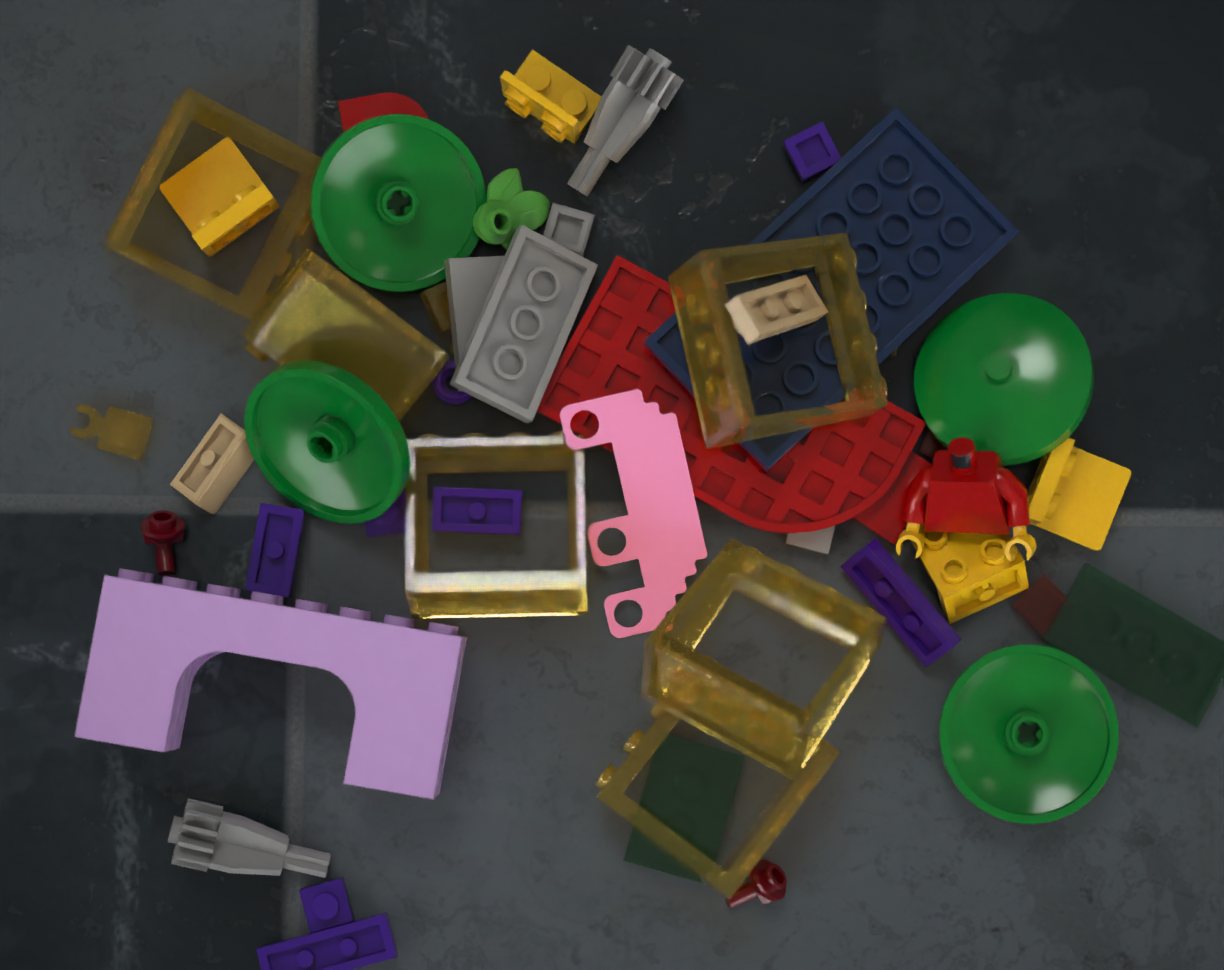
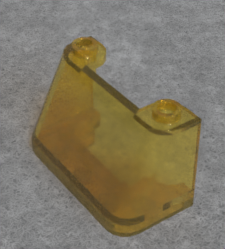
M308 248L304 250L241 334L248 340L243 348L263 363L269 357L281 365L293 361L311 360L334 365L355 375L381 396L399 422L450 359V356L440 347Z

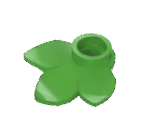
M517 168L504 170L495 176L488 185L487 202L479 207L473 218L474 231L486 243L492 245L501 244L507 250L516 228L524 225L531 230H535L542 226L550 213V200L540 192L531 190L523 192L521 176ZM496 215H497L498 220H499V228H498V229L496 228V226H495V224H494V218H495Z

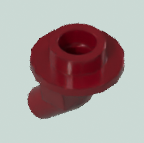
M156 511L141 522L140 528L145 544H155L157 574L170 575L175 573L172 543L183 541L185 522L171 511Z
M762 859L747 870L751 881L723 893L725 902L730 909L759 897L763 905L769 904L774 901L778 902L785 897L787 880L783 870L778 865Z

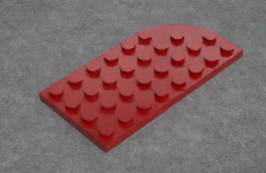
M618 255L616 256L553 371L537 409L539 414L562 426L560 412L566 405L634 389L641 390L645 403L656 402L659 405L661 414L673 412L677 416L694 497L734 520L761 531L797 534L827 529L859 515L876 503L890 489L926 425L924 420L858 385L766 472L643 345L644 341L681 308L692 295ZM579 411L572 417L570 428L572 432L588 439L597 433L599 420L590 411ZM612 442L598 445L614 454Z

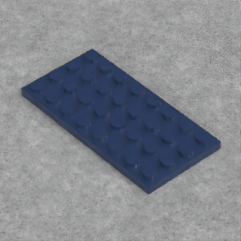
M896 107L644 341L643 345L767 472L1019 233V230ZM807 275L828 313L816 322L748 344L745 338L733 326L732 317L725 304L737 295Z

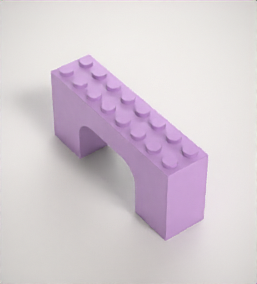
M119 568L118 577L104 575L75 737L159 752L179 749L194 676L199 668L213 656L223 652H231L325 669L338 676L347 685L355 703V722L343 784L434 799L440 794L467 637L457 635L459 627L429 622L428 630L414 628L415 619L386 614L384 622L371 621L372 612L340 607L339 615L327 613L328 604L296 599L295 607L283 605L284 596L253 591L251 600L240 598L241 589L213 584L207 585L206 592L196 590L197 581L163 576L162 584L153 583L154 574Z

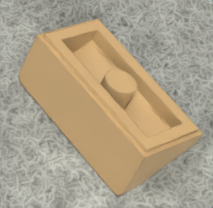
M221 413L170 485L202 509L215 514L254 461L247 443L245 430Z

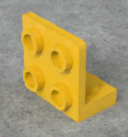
M533 49L515 75L504 70L500 76L503 96L507 98L505 104L523 118H527L531 114L543 123L541 129L560 143L565 138L573 144L577 142L593 119L601 96Z
M229 137L222 139L159 186L160 191L193 234L191 235L210 258L281 207Z
M1068 437L1061 445L1043 455L1027 492L1030 524L1094 551H1099L1104 544L1130 479L1131 470L1074 447L1075 440Z
M925 524L920 525L919 532L924 537V546L919 558L937 588L941 609L949 624L1029 588L1025 561L1016 545L1015 560L1010 562L1006 558L1005 547L1011 539L1009 534L925 531ZM909 539L915 551L917 552L918 545L915 541Z

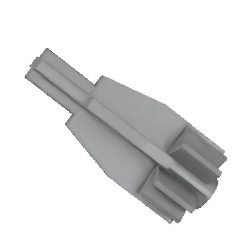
M630 45L627 46L610 74L613 79L600 99L585 137L584 143L590 147L569 179L568 185L588 196L609 161L612 160L618 163L650 127L660 109L666 110L684 81L668 70L672 63L669 59L651 48L644 55Z
M190 798L187 800L183 817L174 816L167 841L175 844L171 864L207 872V869L210 868L227 873L280 876L282 868L325 878L331 858L330 853L289 844L290 839L288 835L247 817L224 812L223 806Z

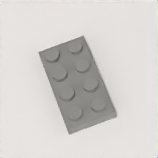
M524 225L516 228L449 385L525 423L532 422L598 264Z

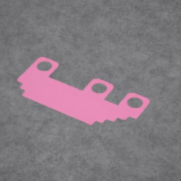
M639 389L566 405L560 412V419L566 444L571 449L579 450L612 442L628 515L595 522L589 526L587 535L593 560L599 566H609L638 559L645 586L612 594L605 599L604 608L609 630L614 637L624 638L666 628L668 624L665 614L677 608L676 594L684 593L687 590L686 576L696 574V560L707 557L677 416L673 412L661 414L659 405L656 402L645 403L642 391ZM583 410L594 413L599 420L597 433L588 439L578 438L570 428L572 417L577 412ZM607 528L619 529L626 538L625 548L621 553L614 556L602 553L597 544L600 533ZM624 600H633L642 608V618L633 627H623L615 620L614 610Z

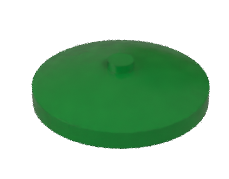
M387 114L371 117L351 126L330 144L315 169L310 188L309 207L316 237L327 256L339 269L369 287L385 291L405 292L426 288L446 278L445 260L449 258H468L479 240L473 228V218L479 207L487 202L481 170L468 147L455 134L442 125L423 117L407 114Z
M999 293L979 297L966 302L947 314L926 338L919 352L914 372V391L917 405L933 435L946 448L956 438H969L975 443V451H994L999 454L1003 466L1029 462L1061 445L1082 421L1089 407L1094 386L1091 355L1085 338L1076 324L1063 311L1049 302L1037 297L1017 293Z
M301 360L289 362L275 368L251 392L244 412L247 443L261 472L273 487L291 503L321 519L353 524L370 521L380 516L401 495L410 473L408 443L393 411L381 396L364 381L334 365L318 361Z
M1030 644L1011 645L996 649L979 657L968 665L955 679L946 694L939 715V750L950 779L964 797L976 807L1009 822L1021 824L1047 823L1078 811L1095 797L1104 786L1117 756L1119 744L1118 718L1107 689L1098 676L1083 662L1066 652L1048 646Z

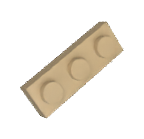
M807 275L737 295L725 304L732 317L733 326L745 338L748 344L816 322L828 313Z

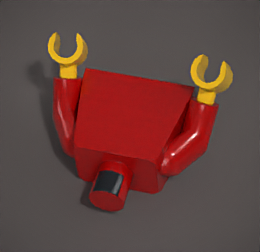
M965 437L956 438L949 443L948 450L935 452L933 464L923 467L907 488L903 521L907 522L906 530L902 531L896 544V552L899 556L902 552L903 541L907 539L915 541L918 545L916 558L921 555L924 537L919 532L920 524H925V531L986 534H1010V528L1012 527L1013 537L1005 547L1006 558L1010 562L1015 560V543L1024 545L1027 550V560L1033 556L1037 544L1032 535L1026 532V526L1030 525L1027 488L1009 469L1003 467L1000 455L996 452L975 451V443L971 439Z

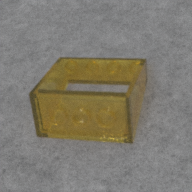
M186 87L178 93L101 249L245 320H252L255 314L262 316L273 295L267 289L274 275L281 277L292 258V253L288 252L287 249L294 235L301 238L310 223L311 216L306 211L309 207L311 182L321 157ZM191 120L300 172L238 296L129 243Z
M847 233L701 250L668 276L706 449L867 417L888 406L886 401L887 385L883 376L880 375L876 358L877 342L873 333L870 332L866 316L867 300L859 286L856 273L857 258L854 249L850 247ZM815 267L822 302L828 310L826 319L845 402L755 416L737 333L733 326V318L725 307V304L729 302L725 284Z
M563 431L553 432L549 436L531 437L530 434L524 432H513L505 437L487 438L486 435L481 433H468L461 438H443L437 434L420 435L417 439H406L410 453V473L406 484L405 593L412 619L588 615L585 448L579 450L571 449L566 444ZM584 435L577 436L578 438L584 439ZM568 470L570 570L430 573L428 473Z
M731 538L645 640L641 697L795 781L804 770L881 647L886 617L876 613L870 607L862 606L837 593L833 588L823 586L800 574L794 568L785 566L761 554L757 549L746 546ZM734 589L850 650L805 710L694 651Z
M705 655L699 663L691 658L676 678L682 685L672 698L664 693L649 712L655 720L645 733L637 728L622 747V750L628 755L618 768L610 763L594 785L601 790L594 798L720 897L731 898L841 752L711 657ZM709 681H712L807 751V754L721 867L623 794Z

